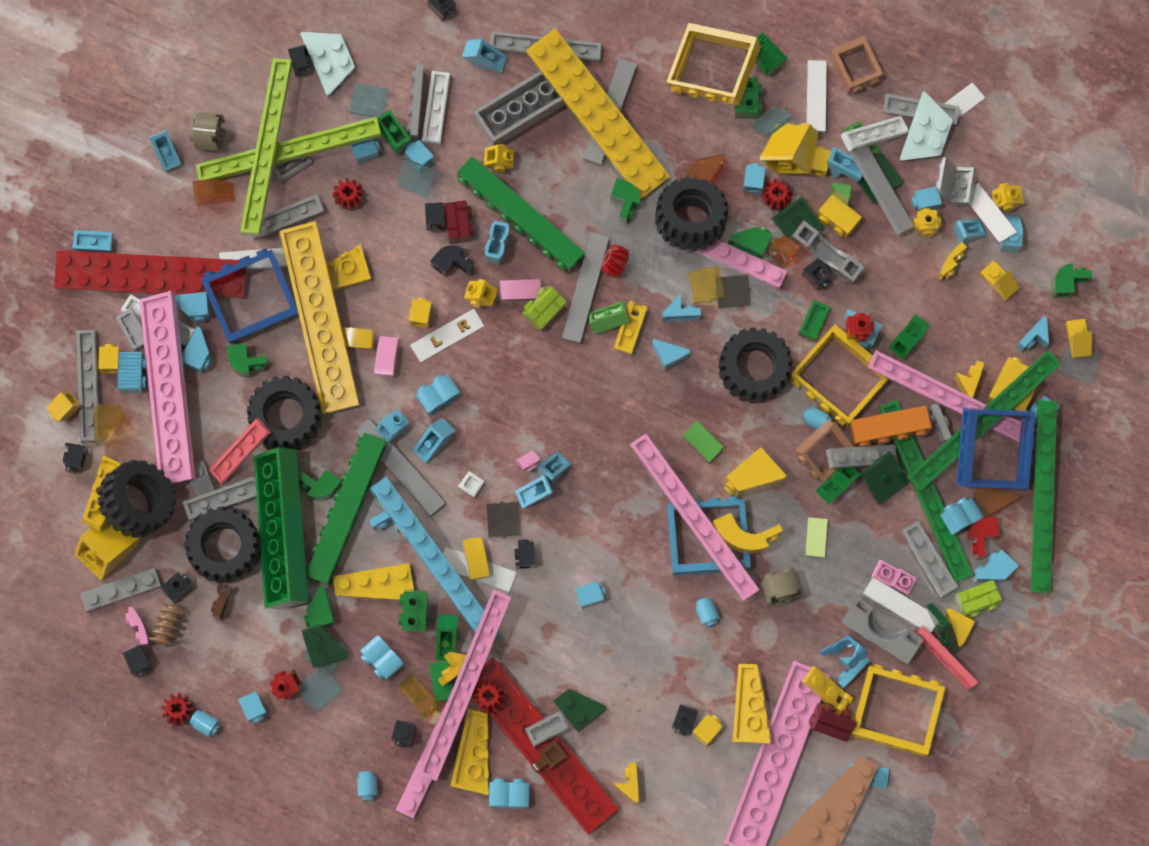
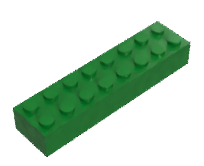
M276 448L255 455L253 459L265 608L286 609L307 603L308 592L297 453L294 449Z

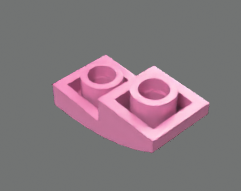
M540 279L500 281V300L537 298L536 294L541 289Z
M380 336L376 354L375 376L394 377L397 364L396 355L400 343L398 337Z
M530 451L514 461L517 467L520 466L522 471L527 469L530 472L538 467L537 463L540 462V458L534 451Z
M879 560L871 578L874 577L905 595H909L917 579L906 571L897 569L883 560Z
M128 607L129 613H126V623L133 630L139 629V631H136L137 643H140L143 648L151 647L148 640V632L142 619L132 607Z

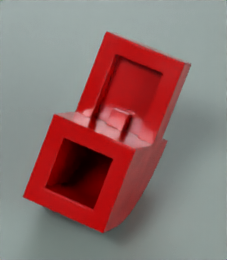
M997 517L981 518L968 529L965 542L973 541L971 543V554L975 555V560H983L986 556L984 540H996L999 537Z

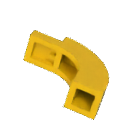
M731 513L714 520L712 523L727 546L743 553H759L768 550L769 545L767 541L773 543L779 540L783 532L779 524L758 534L746 533L738 527Z

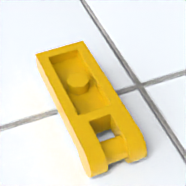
M629 301L627 306L629 323L621 325L613 350L632 355L648 306L643 304L642 306L636 305L635 302ZM632 311L639 313L638 317L631 315Z
M811 667L802 681L821 700L834 705L837 710L842 711L846 709V706L853 701L851 695L844 692L817 667ZM838 697L841 699L839 704L836 702Z

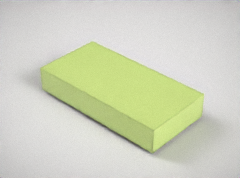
M808 517L805 557L825 558L828 519Z

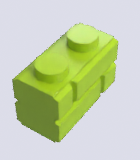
M553 287L541 288L536 294L538 297L534 301H529L524 306L525 311L522 315L537 330H542L567 304V301Z
M993 580L955 595L962 615L969 616L970 619L981 615L980 611L987 609L989 612L997 609L998 604L1002 601Z

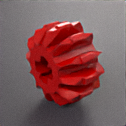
M349 178L345 179V183L339 180V186L333 187L335 192L332 193V197L336 198L334 200L335 204H340L341 209L347 206L349 211L352 205L357 208V202H363L361 197L364 195V191L361 190L362 185H356L355 179L351 183ZM346 192H350V196L347 197Z
M776 178L773 183L768 181L766 183L767 187L764 186L762 189L764 193L761 194V199H765L764 205L770 204V210L775 206L777 211H780L781 206L786 208L788 206L787 203L792 202L791 196L793 191L789 190L790 184L784 186V179L781 180V183H778Z
M612 245L607 250L602 261V272L610 277L616 278L620 276L629 260V251L623 246Z
M488 680V686H485L484 682L481 681L480 686L482 689L476 686L474 688L479 694H472V698L478 699L473 702V705L481 704L478 708L479 712L485 707L486 714H489V708H492L495 713L497 712L495 705L501 708L503 706L498 700H505V696L499 695L504 692V689L496 690L499 686L498 682L492 687L491 680ZM486 693H491V696L494 698H490L491 701H486L483 695L486 696Z
M180 692L177 693L176 698L173 694H170V701L167 699L163 700L167 706H161V710L166 711L162 714V717L167 718L166 722L168 724L174 720L173 723L176 727L179 724V720L182 725H185L184 719L191 720L192 718L188 713L195 712L194 709L189 708L194 703L193 701H188L189 696L187 695L182 698ZM181 705L180 708L182 709V711L180 713L176 712L174 714V707H179Z

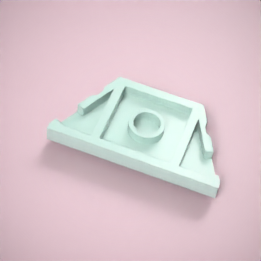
M301 32L302 40L306 44L310 59L328 98L345 81V78L350 76L355 70L354 63L341 34Z
M922 92L899 161L937 157L942 153L953 120L926 92Z

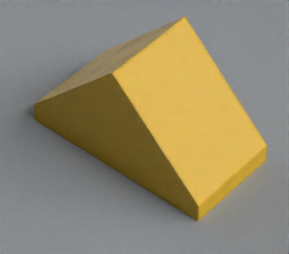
M949 608L944 614L952 625L958 648H961L975 621Z

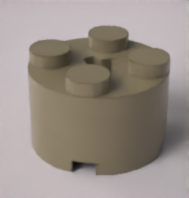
M206 112L194 113V129L190 131V141L194 142V148L197 150L219 152V148H222L224 145L226 129H222V123H225L224 115Z
M787 568L782 571L783 573L776 575L775 573L764 575L761 588L767 607H770L771 604L774 605V608L794 603V598L799 596L802 599L805 596L799 575L794 571V568Z

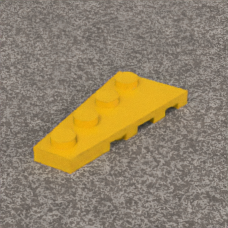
M361 244L355 246L349 252L346 251L331 262H327L333 291L371 281Z
M104 455L82 520L83 524L98 531L101 530L106 522V517L100 512L101 505H98V498L100 497L98 489L101 487L102 480L121 465V463Z
M410 563L333 576L336 597L400 601V594H404L405 589L414 590Z
M757 664L738 665L733 729L734 743L772 744L760 666Z
M471 709L467 710L449 787L486 796L489 795L488 714Z

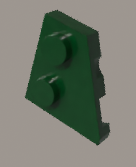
M933 603L928 604L926 609L941 637L939 638L940 643L953 654L959 648L952 625Z
M321 625L301 630L313 668L349 657L348 652Z
M571 689L566 690L553 701L577 732L607 710L605 705Z

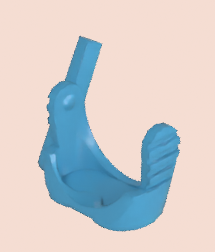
M847 635L842 640L821 650L820 653L822 656L830 652L838 654L845 645L847 647H855L854 654L848 662V667L853 669L860 659L864 660L868 651Z

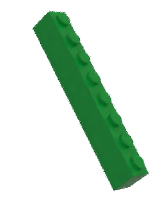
M473 156L457 171L458 182L463 187H469L477 199H483L491 211H497L505 223H511L519 235H525L528 238V242L535 248L539 247L547 259H553L561 271H567L570 274L584 259L585 252Z
M364 433L357 440V451L355 455L352 454L350 457L348 473L345 472L343 474L341 490H337L334 496V501H336L334 507L330 508L326 518L328 522L326 526H322L319 533L321 539L313 547L312 554L314 556L312 561H308L306 564V577L326 586L331 584L387 447L386 440Z

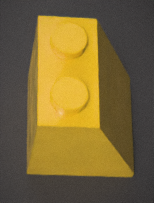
M791 123L777 125L760 156V161L776 174H810L818 131L808 123H801V125Z
M760 447L726 476L723 484L725 486L724 490L730 497L738 496L742 498L782 486L786 479V474Z
M105 522L100 531L90 528L80 536L74 555L102 581L138 546L141 536L139 538H132L131 535L128 537L121 534V531L116 532L112 529L113 526L111 524L108 525Z

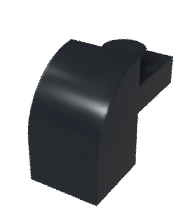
M445 246L430 260L431 267L445 277L454 266L468 276H471L474 272L473 261L466 256L462 257L464 249L460 246Z

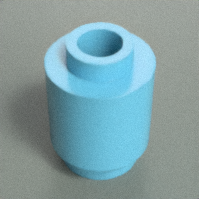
M813 406L811 409L807 408L802 417L805 419V424L816 430L826 420L831 421L832 419L828 416L829 414Z
M706 597L695 602L697 606L695 609L701 625H706V627L716 625L720 617L714 601H711L710 597Z
M197 710L189 722L193 725L194 729L207 737L215 736L220 729V725H218L219 720L204 711Z
M373 771L359 772L357 789L358 797L362 798V801H372L374 797L378 796L377 777Z

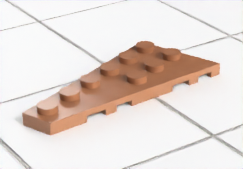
M860 757L774 846H840L879 765Z

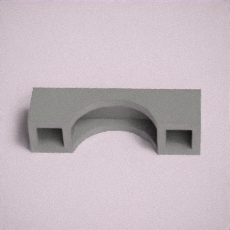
M805 221L799 225L790 237L849 283L854 282L865 267L850 255L830 244L820 232Z
M857 597L841 623L862 635L866 640L875 643L882 650L894 655L898 660L908 664L921 645L923 638L908 628L900 632H890L883 629L874 618V607Z

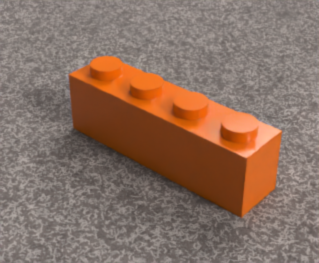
M921 406L851 420L850 428L854 447L871 446V443L875 442L886 444L890 442V439L895 438L898 441L905 440L911 435H916V437L925 436L928 434L927 432H930L931 424L927 407Z

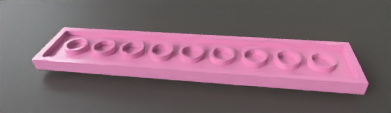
M168 291L139 299L157 467L158 470L162 469L165 472L166 478L171 480L172 483L170 485L195 480L196 477L175 292Z
M794 660L792 662L769 723L772 744H761L723 843L724 845L766 846L810 729L809 719L812 713H814L817 703H820L821 700L802 683L811 669L807 665Z

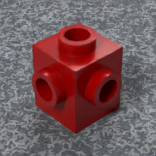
M856 313L854 316H847L845 321L847 340L856 339L857 342H863L870 339L875 331L871 315Z
M295 669L286 673L284 670L274 674V678L269 682L270 691L278 700L281 698L288 700L296 695L295 692L303 687Z

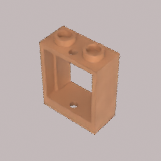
M865 36L830 50L829 57L847 94L852 92L856 94L861 92L864 87L869 85L873 87L880 83L883 72ZM863 50L874 73L851 82L841 58Z
M828 420L795 450V453L798 455V461L809 469L808 474L814 480L824 482L837 469H829L827 462L819 470L807 453L827 434L838 448L854 447L838 425Z

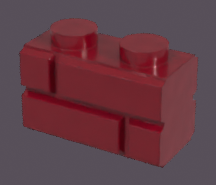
M465 200L444 203L449 244L472 241L471 235H475L474 225L469 223V217H472L471 206H467V201Z
M817 703L814 713H812L808 722L812 730L848 742L851 732H853L857 725L852 712L846 709L842 711L837 710L830 703L825 705Z

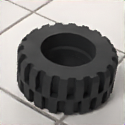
M685 177L681 178V181L675 180L671 182V186L667 185L658 197L655 212L657 231L660 235L662 234L665 242L669 241L671 246L675 248L678 246L680 250L686 251V249H691V251H697L699 248L701 250L707 249L708 245L713 246L723 236L729 211L727 199L724 198V193L721 190H717L715 184H709L708 180H697V177H692V179ZM684 206H695L702 209L708 215V218L701 222L691 223L679 218L675 211Z
M750 327L749 331L745 329L740 330L739 334H734L730 337V340L725 343L721 352L718 365L719 377L723 380L724 388L730 390L729 394L733 397L737 395L740 401L744 402V399L749 400V403L755 404L756 401L764 403L769 398L772 400L778 393L784 390L789 381L793 363L789 346H785L783 338L778 339L776 337L777 333L773 331L771 334L766 332V328H761V331L756 330V327ZM750 350L765 353L773 363L771 375L761 381H753L744 377L737 366L741 354Z
M278 376L272 377L273 381L268 382L266 380L262 382L263 386L261 388L257 387L254 390V396H250V404L247 406L248 423L251 425L255 419L260 418L271 431L270 435L262 442L266 448H296L300 450L303 444L306 443L308 445L312 442L311 438L316 437L318 427H321L322 412L319 399L314 390H311L306 382L302 383L299 378L294 377V379H290L289 376H283V379H279ZM286 398L297 401L302 407L303 416L296 426L287 430H278L268 423L267 411L274 402Z
M144 460L124 462L110 472L102 480L101 487L98 489V495L100 496L98 498V505H101L100 512L106 517L105 521L107 524H111L113 526L112 529L116 532L121 531L122 535L127 537L131 535L132 538L146 537L166 524L171 519V515L174 514L175 507L173 506L176 505V497L173 496L175 494L174 487L170 485L172 482L169 478H166L165 472L162 469L158 470L157 466L153 463L149 465ZM126 485L138 488L145 495L148 502L147 513L138 511L130 504L126 496Z
M223 506L217 507V510L207 509V513L204 515L200 513L197 516L198 519L195 522H191L189 525L191 528L185 535L187 539L184 542V547L190 564L200 576L205 577L210 582L213 580L219 584H223L226 581L233 583L235 579L241 580L244 578V574L250 573L253 570L252 567L254 564H257L259 560L258 555L261 553L260 538L253 522L243 512H238L235 508L231 507L224 509ZM228 528L234 530L241 539V548L238 554L226 562H215L210 559L205 551V542L209 535L218 529Z

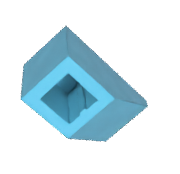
M1003 550L998 554L994 551L987 558L989 563L985 567L981 564L973 572L976 576L972 580L984 583L993 580L994 583H1002L1018 565Z

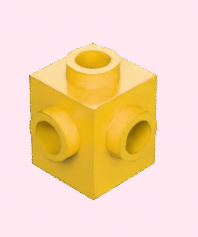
M504 144L485 148L484 166L494 169L497 173H504L505 170L513 168L514 150L507 148Z
M1003 183L998 186L999 188L992 191V199L999 209H1003L1004 212L1012 211L1024 204L1021 185Z
M925 208L917 212L916 217L913 218V226L916 229L917 236L930 237L936 235L939 227H941V218L937 216V210Z
M482 279L470 281L464 299L468 300L470 305L476 308L492 306L498 289Z

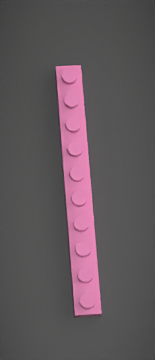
M877 350L867 366V369L960 415L963 413V407L984 408L986 404ZM1003 416L990 430L1019 443L1021 422L1010 416ZM1035 443L1032 446L1033 451H1035Z
M644 434L631 443L630 447L740 599L744 602L757 593L759 589L648 435Z
M496 590L492 591L418 774L437 781L511 596Z

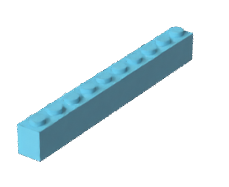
M385 477L370 488L371 493L475 634L484 613L483 608L394 486ZM499 630L497 631V634H496V636H495V639H497L498 637H500V636L502 635V634L499 632Z

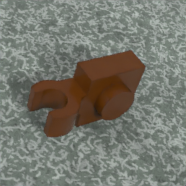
M219 584L217 586L219 597L217 601L213 602L211 612H213L212 616L215 619L222 621L228 604V598L232 594V587H229L228 591L223 593L221 592L223 585Z
M554 741L539 752L542 758L534 763L531 768L535 773H538L546 765L552 769L567 758V756L556 741Z

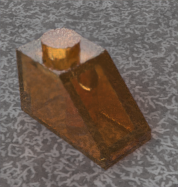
M719 154L697 159L694 164L691 163L686 170V173H688L687 179L697 177V180L705 179L711 184L725 163L726 155Z
M216 179L193 181L197 206L235 201L232 182Z
M782 236L780 239L777 237L769 244L768 253L784 269L797 258L801 246L786 236Z
M984 487L977 490L973 497L985 518L1016 502L1019 498L1016 493L997 488L985 489Z

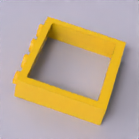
M688 23L666 83L670 90L676 94L685 93L694 98H698V96L704 97L712 102L717 100L722 101L726 105H740L761 44L757 37ZM695 39L748 50L733 93L680 82Z
M834 324L795 368L789 379L795 388H801L806 392L805 395L808 399L819 403L820 408L825 413H831L838 424L848 427L850 421L860 414L889 379L875 373L881 380L848 417L804 381L799 375L832 338L866 367L868 366L873 355L855 340H847L846 333Z
M873 664V666H869L866 670L854 717L857 725L853 732H851V736L922 757L928 756L945 687L941 686V683L937 681H922V677L916 675L908 677L898 670H892L891 672L884 670V667ZM873 675L937 692L924 745L859 728Z

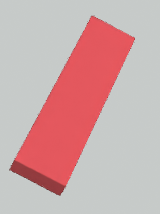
M260 418L255 419L209 469L211 474L220 484H224L270 435L271 431Z
M924 626L916 632L917 635L923 638L922 644L968 691L978 683Z

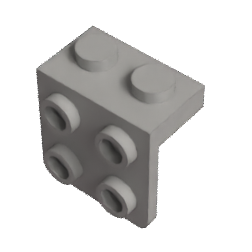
M943 157L942 162L939 164L940 174L939 180L936 182L937 192L950 205H971L977 170L974 167H956L948 157Z

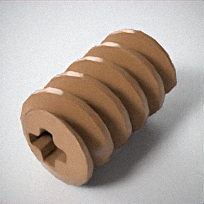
M162 603L166 608H160V612L163 615L157 616L161 623L154 624L158 630H152L151 634L155 637H150L148 640L166 647L167 645H173L169 638L176 637L172 630H179L175 623H181L182 621L178 618V615L184 616L185 613L179 608Z

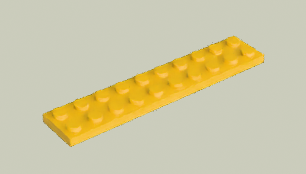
M556 28L525 50L526 54L624 180L636 186L640 193V200L670 177Z
M314 221L281 230L280 236L321 412L325 415L360 406L318 223Z

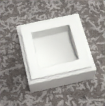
M468 471L458 488L475 498L485 481Z

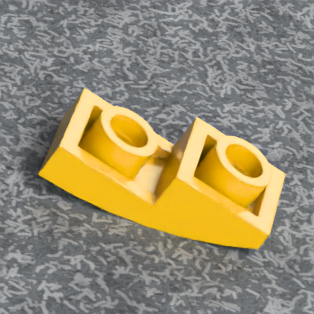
M963 242L951 252L945 261L938 277L940 281L945 277L949 279L956 273L955 268L958 265L956 262L965 256L964 252L967 248Z
M342 327L346 347L373 349L375 330Z
M482 537L462 540L469 579L490 576Z

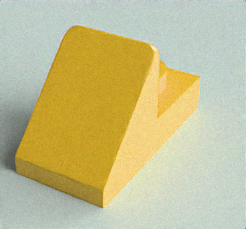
M994 260L979 274L1005 301L1019 289L1010 270L1005 272Z
M1085 319L1066 321L1065 326L1072 359L1091 357L1092 331L1087 330Z
M977 360L974 366L971 365L967 376L956 373L954 377L961 392L972 398L984 366L983 362Z
M448 652L444 655L450 666L441 672L443 676L438 679L442 686L459 674L466 655Z
M636 762L628 763V768H624L625 780H629V783H615L613 786L633 804H638Z

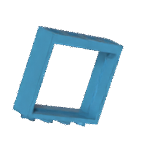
M738 496L729 497L728 500L711 498L705 502H701V499H694L700 509L739 507L740 529L748 533L745 499H740ZM672 503L667 504L672 576L722 573L714 562L678 565L674 511L677 510ZM743 553V560L738 561L745 571H749L751 568L750 554Z

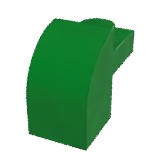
M616 178L610 201L623 205L619 216L620 223L626 224L627 219L631 220L634 212L633 208L639 210L640 193L634 184Z
M1073 263L1061 267L1052 281V298H1071L1075 293L1074 283H1089L1093 278L1092 270L1077 268L1073 271Z
M915 314L891 343L889 349L903 360L919 343L931 325Z
M246 343L227 346L228 360L236 374L250 378V370L260 372L264 371L265 368H269L267 356L249 358Z
M855 468L837 469L827 481L817 488L816 492L829 505L835 499L837 500L857 480L860 473Z
M327 470L323 472L317 482L302 471L298 474L299 486L306 491L310 489L307 495L309 499L321 502L332 498L342 486L341 480Z

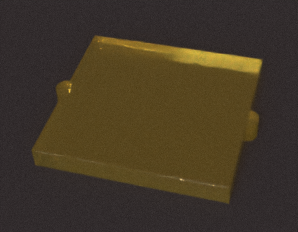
M718 266L702 267L700 270L688 272L694 304L707 301L711 303L712 300L725 298Z

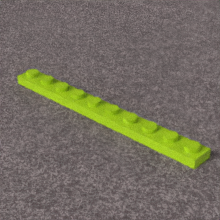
M273 58L240 229L242 235H261L293 65L291 59Z
M374 117L279 142L277 144L274 165L382 137L378 118ZM256 149L196 164L200 184L252 171Z

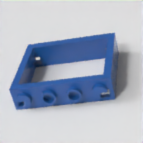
M267 248L257 251V256L252 258L249 255L239 259L238 264L233 266L232 263L226 264L217 273L212 270L203 274L204 278L201 281L228 343L298 314V309L272 249L268 251ZM269 257L290 308L230 333L209 282Z
M963 407L956 484L963 487L1029 489V479H1031L1030 467L1033 463L1032 446L1035 443L1033 435L1034 427L1036 426L1035 412L1028 410ZM977 415L1022 417L1016 480L972 479Z

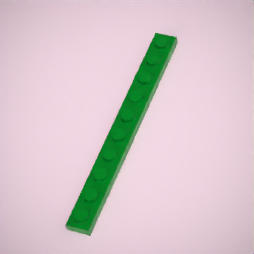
M1047 350L984 408L1012 409L1059 367L1061 363L1050 350ZM977 415L975 442L1003 416ZM961 428L907 476L919 491L923 490L959 457Z
M895 400L880 406L879 410L881 414L901 411V407L898 401ZM913 435L901 441H898L897 438L892 439L907 475L924 462ZM933 481L921 491L912 484L954 581L957 583L972 577L973 573L956 534L952 535L940 516L945 511Z
M1037 400L1030 593H1051L1057 401Z

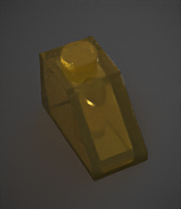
M98 404L93 408L95 446L103 443L122 424L124 412L121 411V405Z
M413 675L397 686L423 719H426L440 708L430 693Z

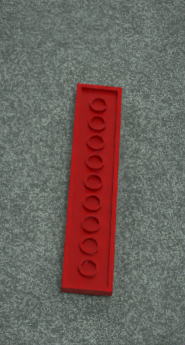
M57 250L54 288L142 294H161L168 291L175 292V295L206 292L201 281L204 278L203 274L212 270L217 273L222 270V266L232 263V266L239 263V260ZM247 267L209 282L214 296L219 298L245 299Z
M493 657L484 664L476 683V687L482 689L480 682L483 681L484 685L488 686L487 682L491 680L492 687L496 682L499 683L496 690L504 689V692L499 695L505 696V700H498L503 704L502 708L495 705L497 708L495 713L492 708H489V715L531 766L542 758L539 752L556 741L567 758L552 769L546 765L538 772V775L589 835L618 811V807L558 735L533 747L525 729L544 718ZM486 693V696L483 695L486 701H491L490 698H494L491 696V693Z

